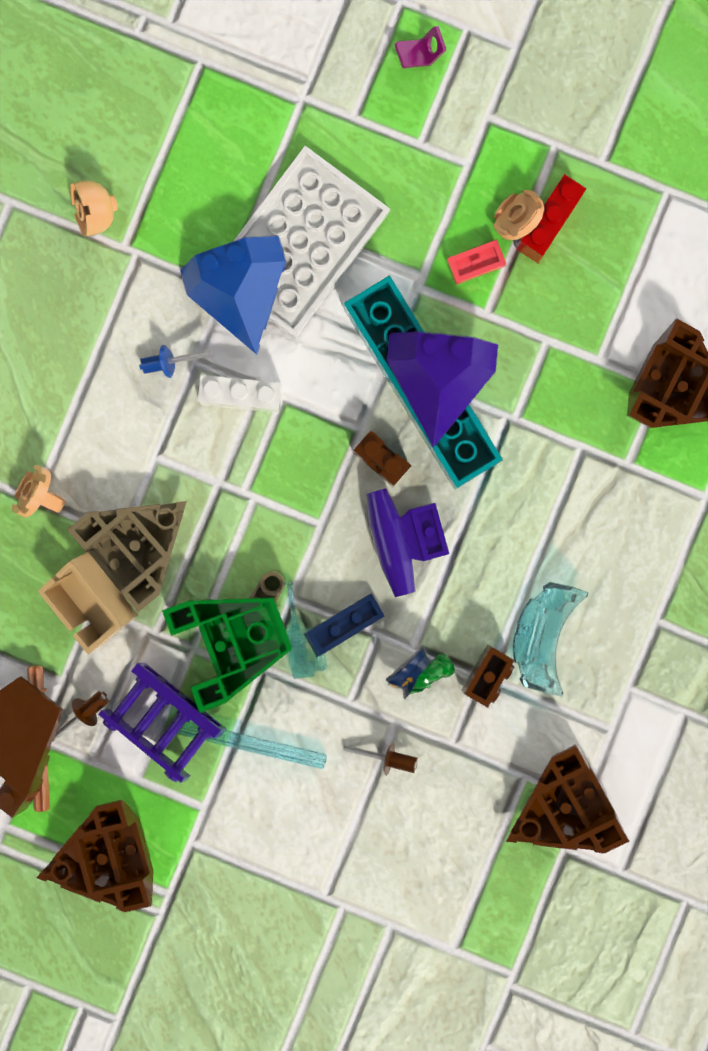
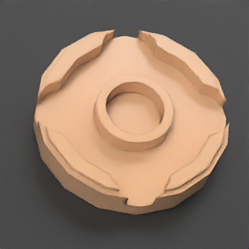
M522 190L523 193L519 195L514 193L506 198L496 210L494 229L503 239L509 241L517 240L528 235L542 219L544 203L534 191Z

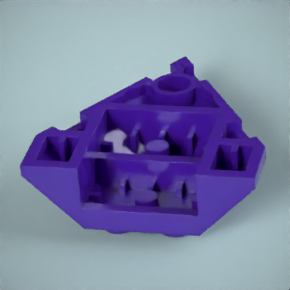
M428 332L390 334L387 363L398 380L432 447L438 443L496 372L498 344L475 337Z

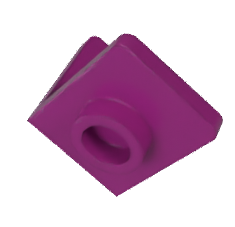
M434 26L422 39L397 41L394 45L402 68L431 66L446 51L439 26ZM432 37H435L437 40V50L435 53L431 49Z

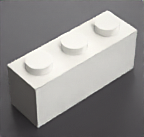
M200 375L198 402L205 406L280 413L283 386L278 382Z

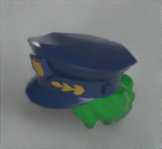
M422 646L388 676L386 681L388 682L387 685L401 688L403 690V699H406L410 694L422 692L425 688H431L430 684L452 676L455 668L451 659L446 654H438L435 659L430 660Z

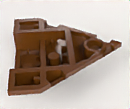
M677 318L653 344L629 392L628 417L649 428L708 421V351L703 343L705 340L699 330Z
M575 744L551 757L506 842L517 843L519 841L533 843V845L570 850L585 849L605 854L630 841L593 769Z
M123 799L96 806L88 818L78 827L52 858V861L36 878L45 882L47 880L61 885L60 888L96 902H106L116 906L117 910L125 913L150 907L153 896L154 869L139 817Z

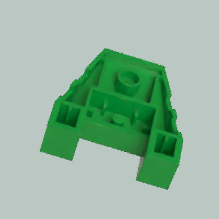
M274 598L192 599L162 610L171 636L198 626L209 653L216 676L195 683L190 687L200 713L227 703L293 649Z

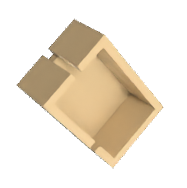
M89 552L69 561L55 574L56 576L52 577L38 590L39 594L69 631L89 620L90 625L73 635L88 655L106 644L138 616L133 607Z

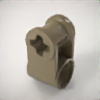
M271 570L264 574L249 598H274L277 605V601L286 585L284 574L277 570ZM269 576H276L279 579L280 587L277 590L268 588L266 580Z

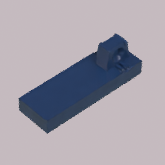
M371 593L305 632L304 636L316 657H319L385 616Z

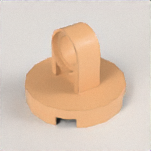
M35 465V472L31 473L28 471L18 485L14 497L18 498L17 505L12 504L13 513L27 518L40 505L60 513L66 501L48 491L51 482L50 471L40 465Z

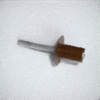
M97 691L87 701L79 698L74 699L72 707L76 716L56 732L55 740L78 721L88 726H95L97 724L96 713L109 703V700L106 698L107 694Z
M395 743L388 747L386 755L344 745V751L383 760V770L386 776L391 768L415 773L418 757L395 752Z

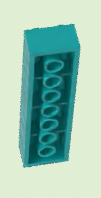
M390 275L343 303L345 313L454 490L503 461L470 405L466 407L434 447L430 444L423 427L419 423L398 380L387 363L390 334L424 332Z

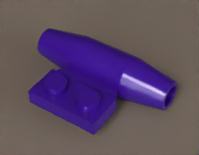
M387 488L367 493L370 530L382 571L395 597L416 592L412 559L427 561L450 554L436 503L410 509L400 517Z

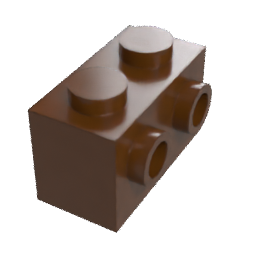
M487 644L461 691L464 695L488 708L490 703H494L500 695L501 689L499 687L503 680H507L512 674L515 660Z

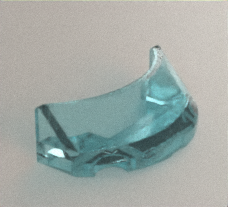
M549 582L543 586V591L535 599L530 598L518 619L513 639L514 663H517L521 673L519 679L524 687L563 696L564 691L559 683L556 670L557 643L568 616L580 602L588 597L589 592L572 586Z

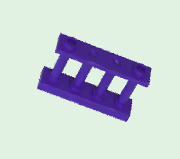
M137 663L131 671L137 676L135 679L137 682L114 712L106 709L101 710L98 715L104 719L103 724L108 729L120 732L165 769L164 774L174 782L179 781L180 783L184 782L191 776L184 768L204 741L211 737L214 739L221 737L227 728L206 711L200 713L195 702L148 664ZM151 687L157 692V699L133 729L122 718L145 688ZM172 704L178 709L176 712L178 715L157 743L153 745L142 735L163 707ZM191 720L199 726L197 728L198 733L176 762H174L163 751L185 722H190Z

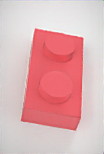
M498 240L447 258V263L456 285L506 266Z

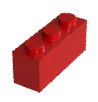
M564 174L544 204L542 219L536 228L522 238L516 250L534 262L539 263L587 188Z

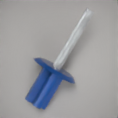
M162 345L159 355L141 358L139 367L140 370H143L144 374L163 371L166 377L171 378L175 371V363L212 356V352L207 350L174 357L171 350L166 345Z

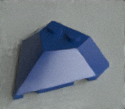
M279 236L245 237L196 254L180 270L187 296L258 355L261 346L259 344L263 330H266L278 292V282L287 263Z

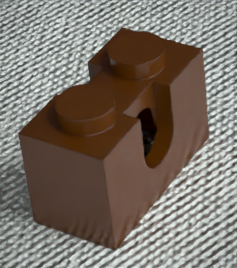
M371 430L353 450V453L391 487H394L412 466L398 453L395 454L385 445V442Z

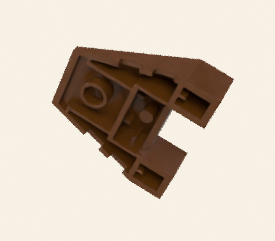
M22 676L0 690V776L5 780L0 788V809L11 818L25 811L42 787L43 772L45 766L48 765L50 758L48 754L51 743L55 740L63 710L62 707Z

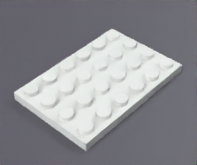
M304 146L234 240L245 237H280L287 263L278 282V292L269 319L294 338L298 336L390 213L389 207L306 146Z

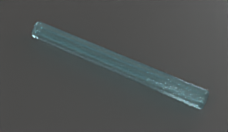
M186 721L177 734L194 738L198 733L197 728L199 726L194 722ZM225 730L219 738L214 739L211 737L205 740L319 769L325 767L327 755L324 753Z

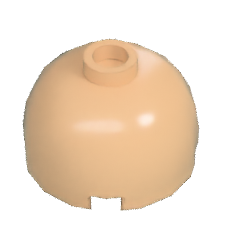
M90 180L72 183L70 185L71 204L76 206L77 214H74L80 232L83 236H94L104 232L111 226L114 219V211H117V202L114 195H109L107 189L98 182Z

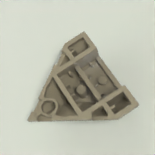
M187 501L88 512L67 530L81 547L90 553L137 612H140L160 595Z

